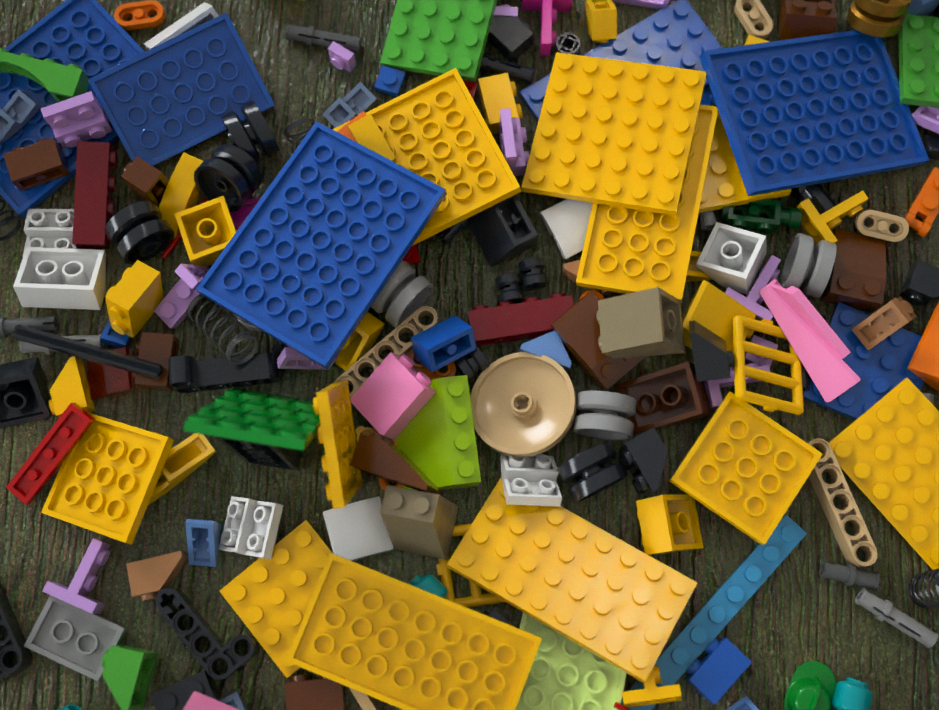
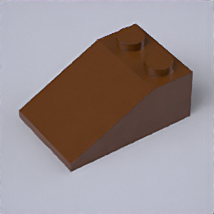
M835 228L833 234L838 240L835 243L837 246L836 257L829 281L822 293L821 301L831 304L840 302L854 309L872 313L883 304L887 280L886 240Z
M590 291L550 325L594 386L607 390L646 356L613 359L602 354L598 344L600 325L596 317L598 300L600 299Z
M693 362L681 363L615 385L617 393L634 397L637 400L635 415L626 418L634 423L633 435L644 433L652 428L658 430L712 415L703 381L697 382Z
M371 432L370 436L360 434L350 466L375 477L421 492L442 496L440 489L402 450L394 446L395 441L375 432Z

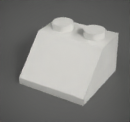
M716 222L696 266L723 288L729 287L737 292L748 295L767 254L766 236Z

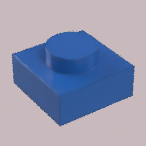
M382 65L374 86L375 92L398 97L406 78V72Z
M110 319L100 336L101 343L127 350L132 339L127 334L121 335L114 331L111 327Z

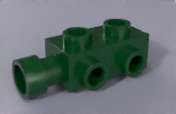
M775 198L752 201L748 204L723 207L720 210V217H724V224L743 230H754L760 234L775 233L780 224L786 225L787 228L798 229L802 219V209L790 207L789 210L781 209V201H775Z

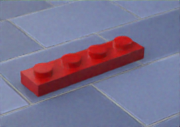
M70 403L6 486V489L25 505L31 504L96 419L77 403Z

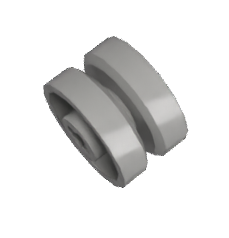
M798 233L789 248L782 270L780 285L785 289L791 286L800 288L802 285V291L805 296L819 298L829 281L834 266L836 244L821 240L814 246L812 236Z
M401 261L371 305V308L378 314L386 312L385 319L394 328L400 325L418 308L422 307L434 288L433 284L424 276L415 278L416 269L406 261Z
M579 392L576 408L584 414L575 417L573 432L582 436L604 440H630L633 438L634 423L626 418L635 415L637 400L634 397L615 392Z

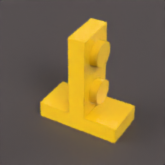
M862 190L821 215L809 198L800 202L796 208L802 209L801 224L808 235L812 236L815 245L821 240L836 243L838 240L831 229L843 222L841 219L849 215L852 218L863 211L862 206L869 198Z
M654 666L644 683L645 689L622 692L624 706L630 708L682 701L680 684L657 687L656 684L662 682L659 666Z

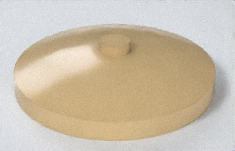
M517 352L497 359L480 374L470 395L474 429L477 434L493 450L507 456L530 457L551 449L567 434L576 414L577 398L570 377L561 365L545 355L540 357L527 352Z

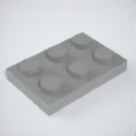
M50 595L24 647L99 682L103 679L104 667L101 664L104 653L110 649V645H120L127 628Z

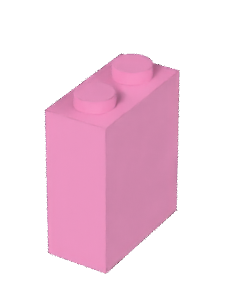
M391 352L350 399L351 403L379 434L395 439L436 391L430 386L432 381L424 373H418L413 368L415 363L407 355L402 354L400 356Z

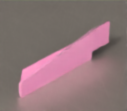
M774 279L759 291L825 402L828 403L861 380L842 360L851 353L850 350L799 288L791 286L785 289L777 279Z

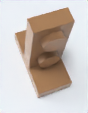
M900 296L892 299L851 330L865 348L870 350L917 316L911 304Z

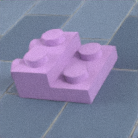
M92 91L41 108L43 118L51 126L55 138L63 148L77 147V141L84 142L92 138H103L107 133L113 131L107 114Z
M510 108L500 109L499 137L501 152L514 176H524L529 159V152L524 151L523 143L527 142L526 129L521 127L520 118H511Z

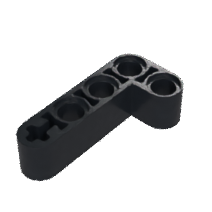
M273 352L256 353L247 362L237 365L230 363L227 357L195 360L193 357L186 355L173 356L168 358L170 387L178 393H194L275 383L280 381L277 364L278 354ZM249 354L231 356V359L234 361H239L241 359H244Z
M1 582L0 631L3 627H6L8 636L4 641L0 638V683L25 671L32 663V653L30 649L24 647L26 639ZM14 652L19 656V662L15 667L11 664V656Z
M164 588L157 594L155 599L157 609L213 679L221 680L232 677L258 654L259 643L251 635H238L225 645L181 590ZM168 596L176 597L173 600L174 605L183 610L178 611L174 606H167L169 603ZM190 615L194 620V624L187 631L184 629L182 622L185 616ZM205 636L211 641V647L207 652L201 651L199 647L200 640ZM244 639L251 645L250 652L245 656L240 654L238 650L239 643ZM221 658L225 659L228 663V670L225 674H220L216 669L217 662Z

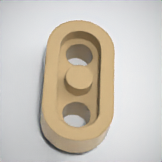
M760 0L736 1L734 12L747 34L763 40L766 39L771 33L773 22ZM755 27H759L762 31L756 30Z
M866 209L858 213L855 218L856 229L867 236L898 242L903 240L909 232L908 222L903 217ZM870 217L872 219V223L870 226L866 227L864 225V220ZM895 223L897 225V230L891 233L889 231V227L891 224Z

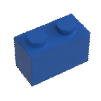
M455 315L410 337L415 359L431 372L476 350L473 328Z
M727 638L713 639L704 650L707 654L701 661L696 659L686 670L688 675L684 679L708 703L714 705L752 663Z

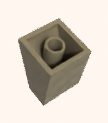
M656 287L598 300L596 317L600 325L598 344L602 354L617 359L685 353L681 301Z
M387 485L380 514L394 549L447 560L459 506L438 494Z

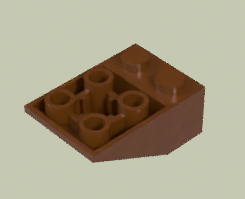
M779 0L778 30L780 39L788 40L833 33L838 18L834 0Z

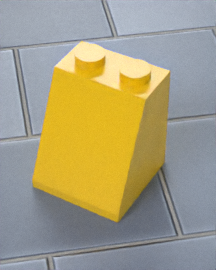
M703 280L694 293L682 318L685 346L692 349L689 321H696L724 339L727 351H732L733 317L741 315L755 319L756 314L709 282ZM744 328V341L746 337L751 338L754 330Z

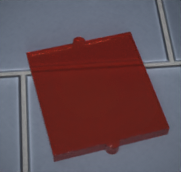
M126 346L112 350L129 355V347ZM87 360L89 375L87 381H89L91 400H97L133 389L130 371Z

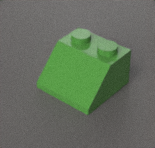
M110 645V649L104 653L101 664L104 667L102 675L121 710H141L144 708L158 652L128 645Z

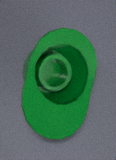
M817 661L804 662L798 666L793 673L785 695L784 710H830L832 697L837 685L835 676L830 668Z

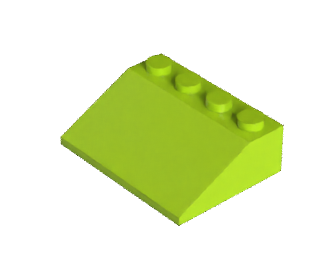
M467 375L432 379L430 386L436 393L394 439L397 440V446L395 447L402 450L440 491L479 486L481 476ZM402 485L404 489L415 490Z

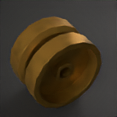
M854 0L846 17L848 23L863 34L873 37H891L899 33L905 18L904 14L907 13L912 0Z

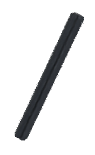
M16 325L12 336L20 341L151 378L160 379L164 371V367L155 362L23 325Z

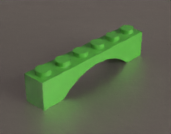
M0 48V72L14 73L30 78L44 87L57 103L87 92L89 78L81 67L74 64L62 65L51 59L39 60L25 53L17 55Z

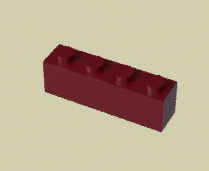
M77 141L72 244L79 249L110 250L111 241L105 234L104 229L108 221L116 213L115 202H112V192H116L117 179L116 176H113V167L118 165V153L114 151L110 143Z
M564 293L551 295L550 299L539 300L538 297L525 299L523 303L514 304L513 301H505L499 303L496 307L488 308L487 305L475 306L472 310L468 311V322L473 328L475 344L477 347L533 339L555 331L550 324L574 305L572 295L565 296Z

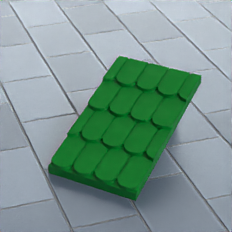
M233 388L225 391L223 396L215 398V402L200 407L199 412L189 415L188 420L185 421L183 431L214 436L246 463L299 471L303 450L318 435L317 429L318 426H321L320 416L314 412L313 400Z

